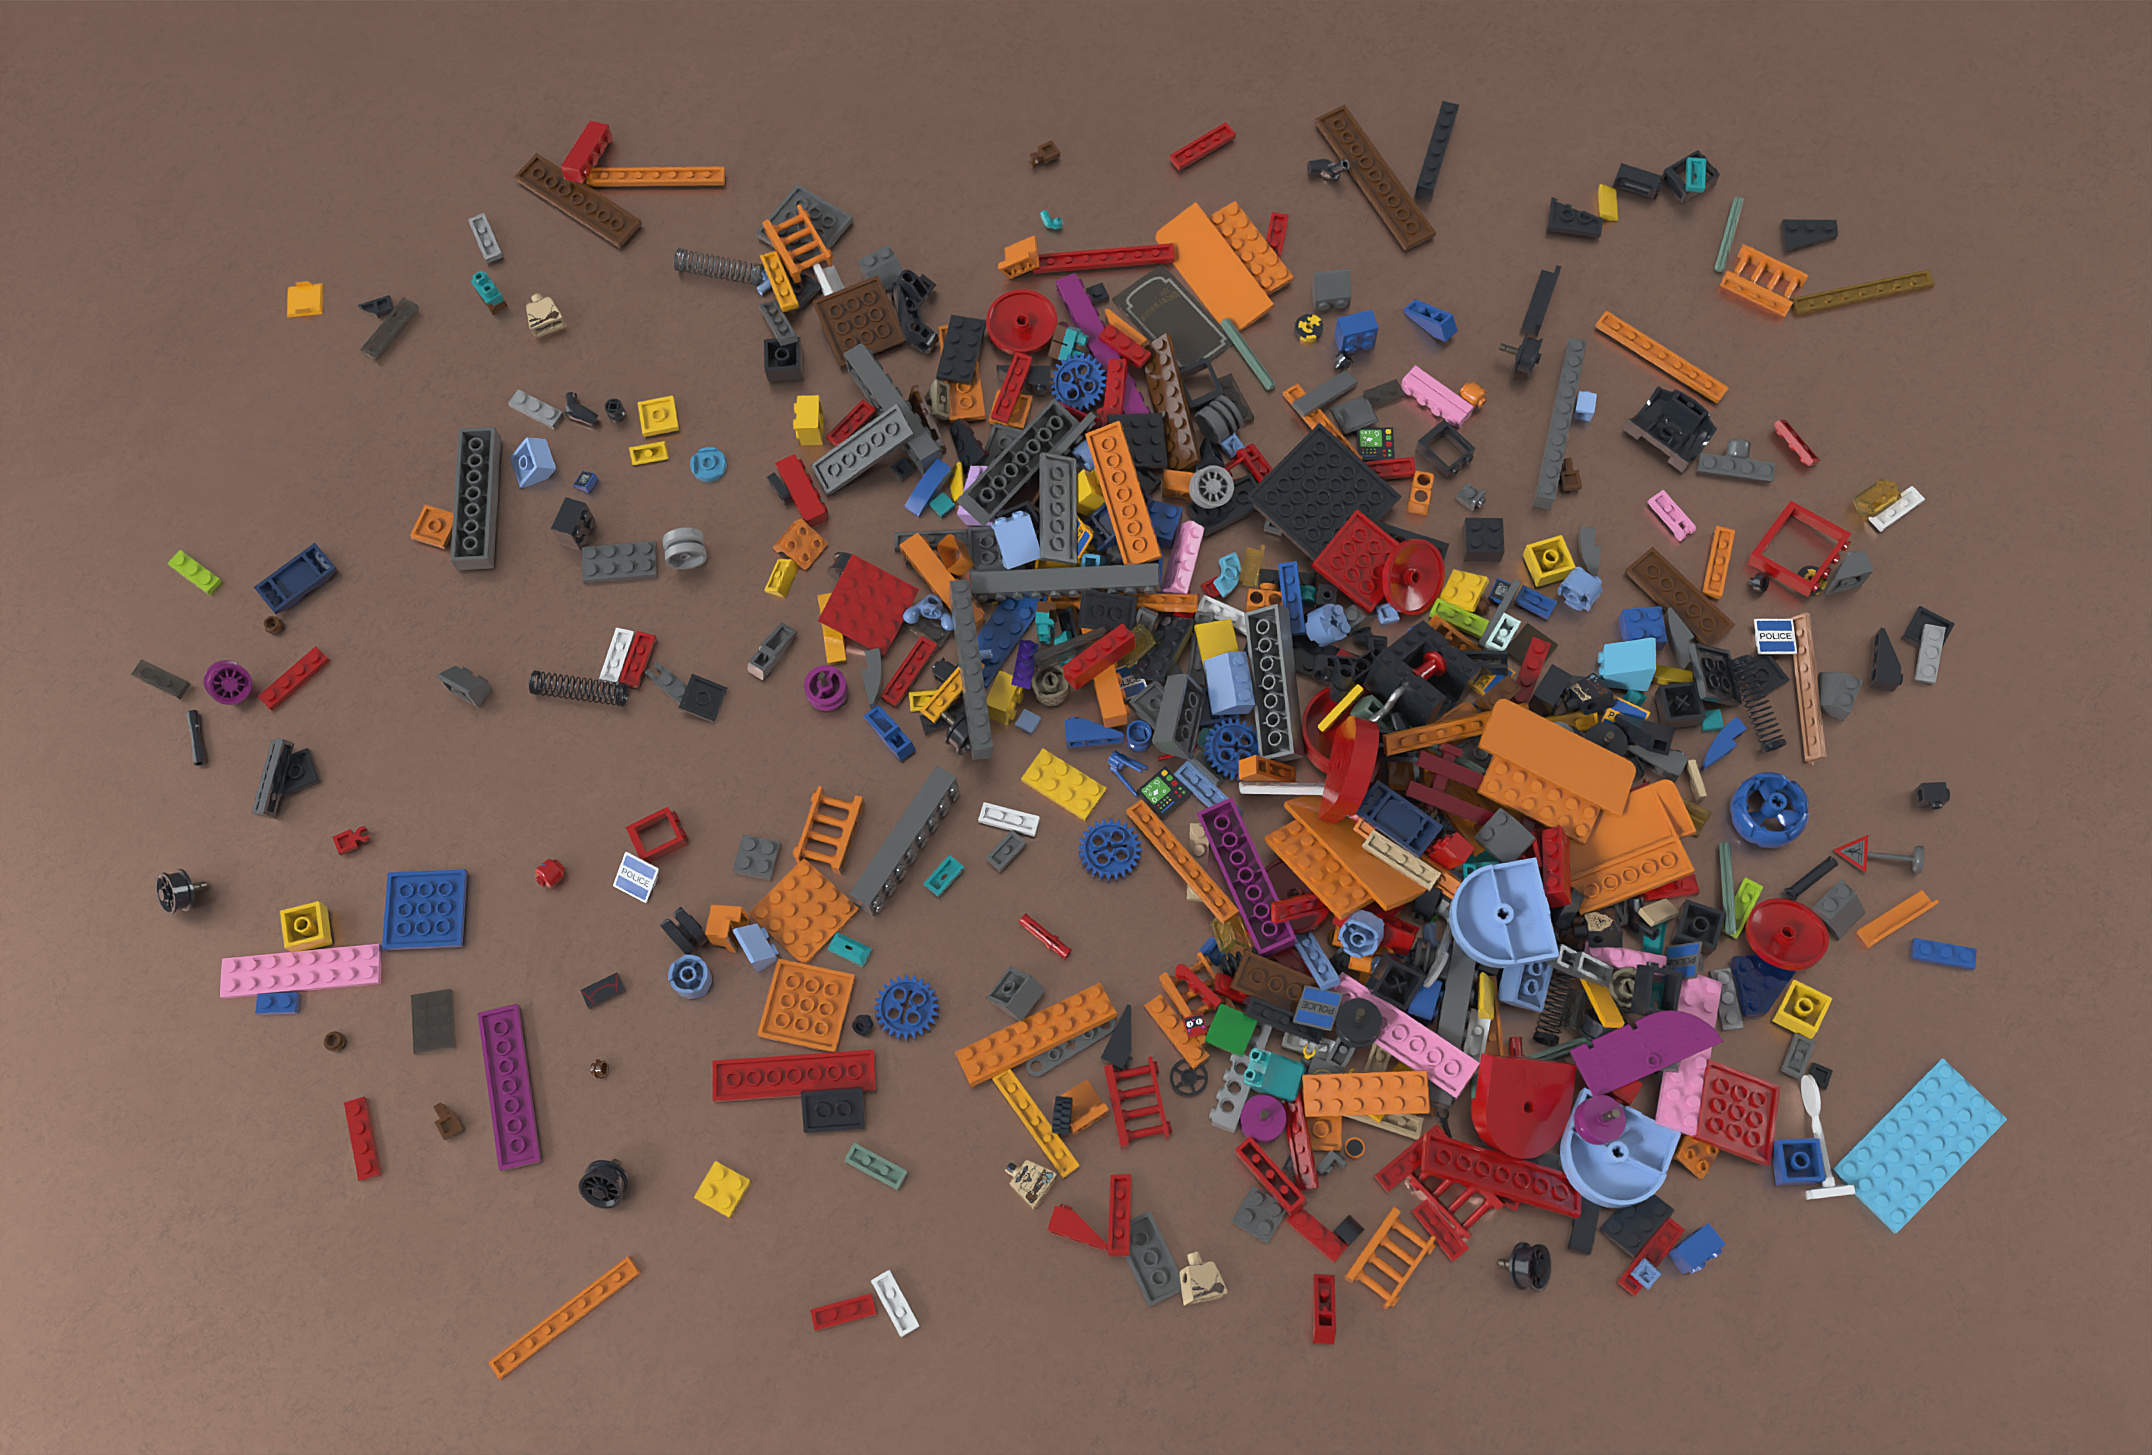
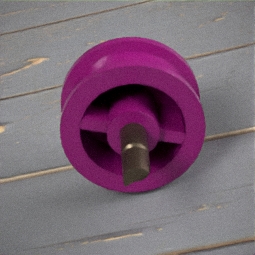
M829 665L818 666L811 670L805 678V693L810 704L816 709L831 711L839 708L845 702L848 696V686L843 673L836 667Z

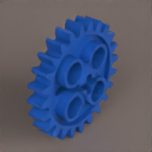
M1076 353L1074 358L1068 355V361L1061 359L1063 365L1056 364L1058 371H1052L1056 376L1050 378L1054 382L1050 387L1055 389L1051 394L1057 396L1055 398L1057 402L1061 401L1067 406L1077 410L1079 408L1083 412L1084 407L1090 411V405L1092 404L1097 407L1096 400L1102 402L1100 395H1105L1103 388H1106L1104 382L1107 381V377L1103 375L1107 371L1101 370L1103 365L1101 363L1098 364L1096 358L1092 360L1093 357L1091 355H1088L1087 358L1084 353L1081 354L1080 358ZM1087 367V373L1081 375V370ZM1071 374L1070 381L1065 382V377ZM1077 377L1081 380V388L1077 386V384L1079 383ZM1094 384L1093 389L1091 391H1087L1088 385ZM1077 391V396L1071 399V393Z
M1229 718L1227 724L1222 720L1220 726L1215 724L1214 730H1209V735L1205 737L1207 742L1203 745L1208 750L1203 754L1209 755L1206 762L1213 763L1210 769L1216 767V774L1222 772V778L1229 775L1231 781L1236 776L1237 780L1240 781L1239 757L1259 756L1257 730L1252 731L1253 725L1246 727V721L1240 724L1239 719H1236L1233 723L1231 718ZM1222 736H1227L1229 742H1225ZM1241 739H1245L1248 745H1244ZM1221 754H1225L1228 760H1223Z
M1110 818L1109 823L1102 819L1101 825L1095 821V828L1088 826L1089 833L1083 832V836L1086 839L1080 838L1082 845L1078 846V850L1082 853L1079 854V858L1084 859L1081 862L1082 866L1088 865L1086 867L1087 872L1093 870V877L1099 874L1100 880L1107 876V880L1110 881L1111 876H1114L1115 880L1118 881V875L1125 878L1126 871L1130 874L1132 873L1131 866L1137 868L1135 861L1141 860V857L1137 855L1142 853V849L1138 848L1141 846V841H1135L1139 838V835L1133 834V827L1127 829V822L1122 826L1120 819H1118L1116 824L1113 823L1112 818ZM1116 835H1119L1123 839L1119 842H1116L1112 838ZM1097 839H1100L1104 842L1100 846H1096L1093 844V842ZM1107 847H1111L1113 852H1109V850H1107ZM1123 853L1127 858L1119 860L1117 855ZM1099 858H1106L1108 860L1105 864L1097 862Z
M905 975L904 980L897 976V982L890 979L891 985L887 986L884 984L885 991H878L881 998H875V1001L879 1004L874 1006V1010L879 1011L875 1014V1017L877 1019L882 1018L877 1022L878 1025H884L882 1029L884 1032L890 1029V1037L896 1033L898 1040H900L902 1035H904L906 1041H908L909 1035H912L915 1040L916 1033L924 1036L923 1029L930 1031L928 1024L935 1025L932 1017L939 1016L934 1011L940 1009L939 1005L934 1004L939 1001L938 997H932L936 993L935 990H929L931 985L929 983L924 985L923 978L917 982L915 975L912 980H909L908 975ZM910 991H913V993H912V995H911V997H910V999H909V1005H910L911 1009H910V1008H907V1010H906V1015H905V1022H904V1024L902 1025V1024H901V1021H902L903 1016H904V1014H905V1011H904L903 1007H906V1006H907L909 992H910ZM898 992L905 993L904 998L900 1000L895 999V995ZM922 996L924 1001L921 1004H915L914 1000L916 997ZM892 1011L899 1012V1016L896 1019L889 1018ZM911 1016H918L919 1020L916 1023H909Z

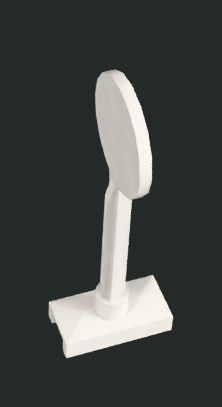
M1804 1075L1801 1080L1802 1099L1808 1114L1812 1117L1814 1138L1820 1139L1826 1181L1822 1182V1187L1805 1191L1807 1199L1855 1194L1854 1185H1835L1834 1177L1831 1174L1822 1124L1818 1117L1821 1109L1818 1086L1812 1075Z

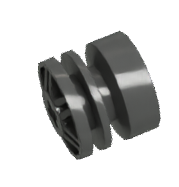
M1223 395L1210 402V407L1206 406L1195 414L1196 423L1202 433L1216 445L1228 438L1229 433L1236 432V429L1241 428L1244 423L1237 407L1230 399Z
M1418 937L1412 948L1410 963L1420 967L1426 975L1437 959L1441 942H1438L1436 949L1433 950L1431 949V940L1428 939L1426 947L1423 948V938ZM1452 944L1449 945L1447 951L1449 953L1448 959L1436 979L1442 982V986L1445 985L1448 974Z

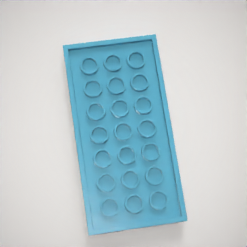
M1942 1058L1831 1171L1845 1185H1854L1855 1195L1894 1233H1897L1999 1129L2007 1118Z

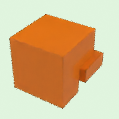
M711 905L705 935L713 946L726 947L729 952L737 953L739 941L733 930L748 926L750 918L742 907Z

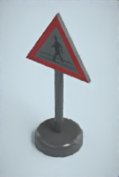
M1868 835L1832 850L1865 873L1867 871V857L1912 861L1911 865L1914 873H1921L1923 869V846H1915L1912 856L1868 852Z

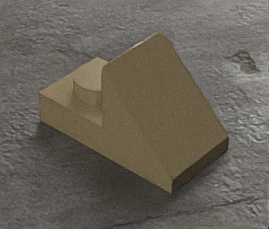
M934 380L924 399L927 405L932 407V416L942 420L950 419L949 385L939 380Z

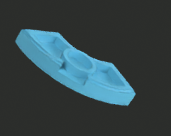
M1236 552L1219 560L1221 575L1213 583L1223 598L1229 595L1239 582L1241 564Z

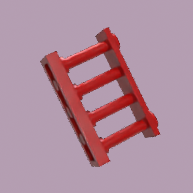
M1152 1056L1148 1057L1149 1065L1117 1071V1069L1113 1070L1112 1064L1104 1066L1121 1150L1129 1148V1142H1132V1139L1164 1133L1165 1140H1169V1134L1172 1133L1170 1121L1166 1122L1157 1082L1158 1064L1157 1061L1153 1062ZM1151 1073L1153 1085L1125 1091L1117 1090L1116 1082H1119V1079ZM1155 1093L1157 1105L1129 1111L1121 1109L1120 1102H1123V1099ZM1155 1113L1160 1114L1162 1125L1134 1131L1126 1130L1124 1122H1127L1128 1119Z
M1412 1172L1408 1176L1411 1179L1409 1183L1417 1191L1420 1189L1455 1225L1454 1230L1462 1238L1465 1236L1469 1239L1473 1235L1468 1229L1490 1208L1493 1209L1495 1207L1499 1210L1506 1203L1499 1195L1468 1187L1447 1207L1439 1197L1454 1182L1444 1180L1432 1192L1424 1183L1430 1175L1421 1172L1417 1176ZM1480 1191L1485 1197V1202L1462 1223L1454 1213L1475 1192L1478 1193Z

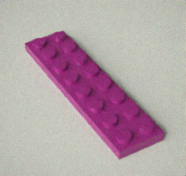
M514 1004L477 1013L499 1171L502 1172L542 1162L519 1005Z

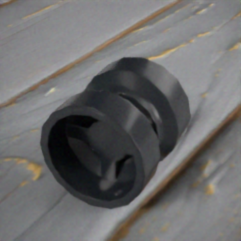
M613 398L605 403V411L612 422L620 423L626 418V411L619 399Z

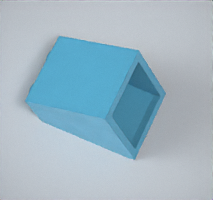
M1655 638L1605 644L1602 652L1598 653V663H1601V667L1598 669V677L1610 688L1648 691L1656 671Z

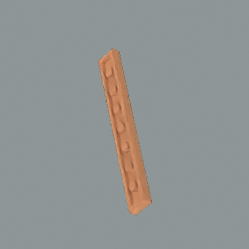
M1803 613L1789 619H1793L1797 654H1793L1804 755L1805 761L1810 763L1826 758L1810 614Z

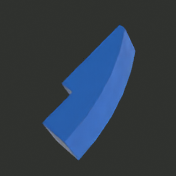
M937 458L913 490L905 504V508L920 517L930 506L929 503L942 492L943 485L953 475L952 468Z
M879 705L864 715L866 721L900 761H903L916 751L912 741Z
M1735 717L1720 731L1708 748L1700 767L1702 772L1728 755L1737 746L1734 740L1740 737L1747 729L1738 717Z

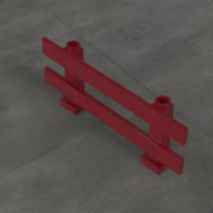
M1440 743L1437 750L1441 752L1440 757L1421 751L1416 766L1433 772L1434 776L1430 787L1410 780L1405 796L1423 802V808L1435 812V809L1439 808L1484 826L1495 814L1494 812L1445 794L1443 791L1448 778L1478 790L1485 775L1454 763L1455 758H1460L1464 751L1458 747L1447 743ZM1522 815L1519 823L1529 832L1534 831L1540 839L1542 846V831L1534 829L1535 821Z

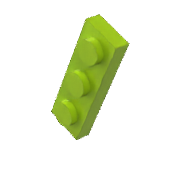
M181 550L167 563L209 595L222 583L217 576Z
M1437 598L1429 614V617L1432 618L1435 614H1438L1456 629L1481 639L1490 622Z
M1746 877L1734 896L1736 933L1728 935L1735 939L1738 938L1763 889V886ZM1723 921L1721 931L1725 933V926Z

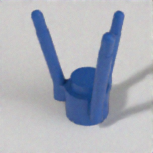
M1114 751L1108 759V764L1111 765L1110 770L1137 797L1138 793L1118 769L1123 770L1127 765L1142 773L1143 770L1141 768L1147 770L1148 766L1127 757L1123 753Z

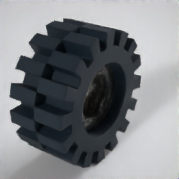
M1055 1097L1052 1133L1069 1135L1073 1098Z

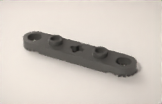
M1110 1020L1111 1027L1107 1030L1098 1026L1069 1040L1071 1043L1076 1042L1075 1050L1073 1051L1070 1048L1066 1049L1068 1044L1065 1042L1029 1059L1026 1064L1028 1073L1032 1077H1040L1111 1034L1115 1030V1020ZM1040 1062L1042 1069L1039 1072L1032 1071V1063Z

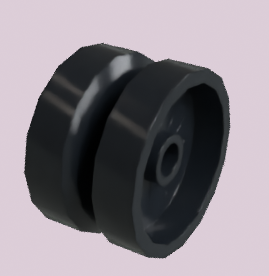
M680 906L673 913V917L679 923L677 926L671 919L664 920L659 926L685 955H691L696 949L690 939L693 938L697 944L703 945L708 938L701 925Z

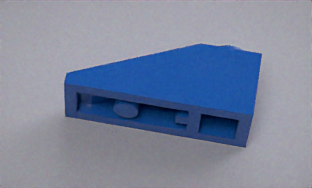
M1414 299L1403 309L1407 316L1430 335L1446 342L1458 331L1453 314Z
M1071 717L1068 720H1064L1067 748L1124 743V733L1117 730L1105 728L1103 725L1084 718L1080 719L1079 717Z

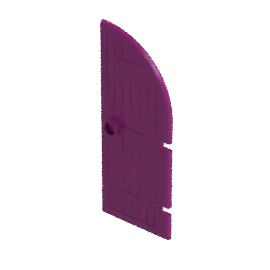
M1661 1011L1636 1020L1635 1024L1638 1028L1632 1030L1630 1024H1627L1591 1040L1594 1048L1590 1050L1585 1043L1569 1051L1594 1097L1612 1092L1718 1045L1723 1040L1712 1026L1695 1015L1682 1011Z

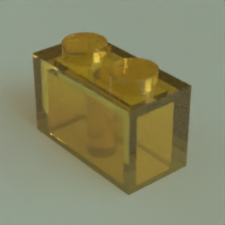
M1880 479L1854 497L1853 502L1859 515L1874 518L1900 500L1902 496L1896 482Z

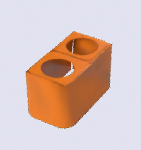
M1164 470L1162 497L1193 500L1189 492V483L1195 473Z
M1415 471L1407 510L1410 513L1428 515L1432 494L1430 489L1433 488L1434 474ZM1417 480L1427 481L1430 483L1428 485L1423 486L1420 485ZM1419 490L1425 491L1428 498L1424 502H1419L1414 497L1415 493Z
M948 534L937 545V550L947 571L962 577L974 566L965 543L954 535ZM959 549L961 556L959 559H956L955 553Z
M1249 588L1245 612L1264 608V606H1271L1269 598L1282 600L1281 592ZM1250 596L1263 597L1261 603L1255 604L1251 602Z

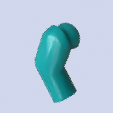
M1047 210L1040 213L1046 227L1055 230L1062 227L1063 220L1060 217L1052 219Z

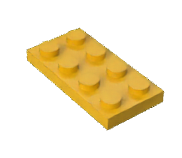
M1043 748L1021 778L1022 782L1084 821L1087 820L1107 791L1106 787Z

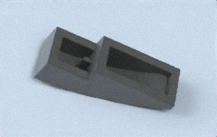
M1581 526L1577 535L1579 564L1586 573L1591 576H1597L1601 546L1594 545L1596 528Z
M1670 607L1664 615L1666 636L1677 662L1685 670L1692 665L1688 645L1691 644L1695 636Z
M781 622L759 645V651L748 661V672L764 680L782 658L795 638L797 631Z
M879 648L864 651L868 669L861 670L871 710L878 705L883 686V663Z
M1563 944L1557 945L1559 957L1546 963L1569 975L1605 987L1609 986L1613 967L1584 952H1576Z

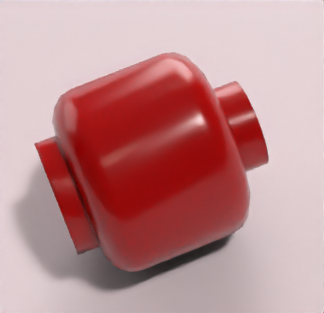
M547 859L535 869L537 876L535 880L541 887L553 888L564 878L565 868L558 860Z

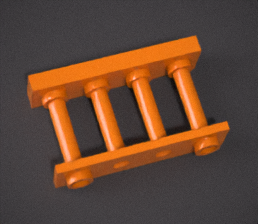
M800 204L797 205L799 215L778 225H772L769 219L762 222L768 238L775 250H777L779 257L795 284L801 281L800 274L803 270L826 260L829 267H832L831 259L834 258L829 248L826 249L811 224L808 211L803 210ZM802 221L807 227L785 238H779L778 236L780 231ZM809 234L814 239V241L793 251H787L785 248L787 244ZM816 247L822 253L800 264H794L793 262L795 257Z
M1743 244L1737 257L1741 258L1733 273L1727 270L1720 286L1786 317L1793 304L1789 298L1796 286L1803 287L1809 275L1767 256L1753 247ZM1747 262L1758 266L1750 280L1740 277ZM1764 270L1774 274L1766 289L1756 284ZM1780 278L1790 282L1783 296L1772 292Z
M818 786L817 791H814L812 794L811 802L813 803L799 844L794 847L793 856L797 863L803 857L830 863L833 872L842 875L865 802L863 797L857 795L850 802L824 796L825 792L822 786ZM821 803L847 809L849 812L848 818L842 820L819 814L818 811ZM815 821L842 827V830H844L842 837L839 836L837 838L812 831ZM809 838L836 845V848H838L836 855L830 856L806 849Z
M1199 952L1197 953V960L1199 962L1189 967V969L1194 974L1204 969L1209 979L1203 983L1210 988L1214 985L1215 974L1210 967L1212 963L1207 955L1203 956ZM1167 972L1159 976L1160 983L1182 1018L1200 1013L1204 1015L1213 1009L1203 1005L1196 1010H1190L1186 1004L1188 1000L1196 995L1190 990L1186 993L1178 992L1176 986L1183 980H1179L1176 976L1173 977L1172 975L1169 977ZM1218 996L1226 1006L1242 1012L1239 1006H1234L1231 999ZM1211 1024L1206 1027L1207 1031H1209ZM1207 1034L1195 1037L1202 1047L1208 1045L1204 1041Z
M1395 1207L1390 1211L1344 1277L1350 1283L1354 1279L1357 1281L1361 1280L1387 1300L1383 1305L1385 1309L1389 1306H1395L1400 1298L1397 1294L1425 1253L1430 1255L1436 1246L1433 1243L1436 1237L1432 1235L1426 1241L1403 1224L1398 1217L1401 1212ZM1390 1227L1392 1229L1396 1228L1422 1248L1416 1259L1388 1238L1389 1236L1386 1233ZM1378 1244L1380 1246L1384 1245L1411 1265L1404 1276L1376 1256L1377 1253L1374 1250ZM1366 1262L1369 1264L1372 1262L1398 1282L1392 1293L1364 1273L1365 1270L1362 1267Z

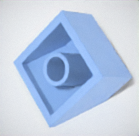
M526 437L510 457L519 488H525L547 480L556 470L546 439Z
M756 923L733 930L749 961L758 973L777 963L776 955L779 952L774 944L770 945L767 938L770 936L764 927L760 928Z

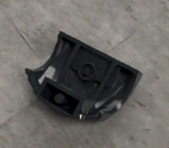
M1659 386L1643 408L1633 418L1628 420L1623 430L1637 440L1642 436L1670 456L1668 463L1683 473L1717 431V427L1710 420L1711 414L1695 399L1675 389L1671 392Z

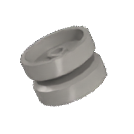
M679 528L669 531L663 536L662 540L667 566L673 569H691L705 563L707 556L704 548V535L700 530Z

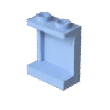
M1018 511L1013 513L1010 518L1001 517L991 524L1003 557L1002 562L1006 569H1011L1040 558V547L1028 513Z

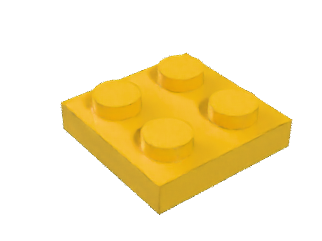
M673 396L638 402L641 429L644 437L679 430Z
M1453 569L1439 599L1464 610L1475 612L1480 598L1489 583V579L1485 576Z
M715 1161L694 1198L731 1218L751 1180Z

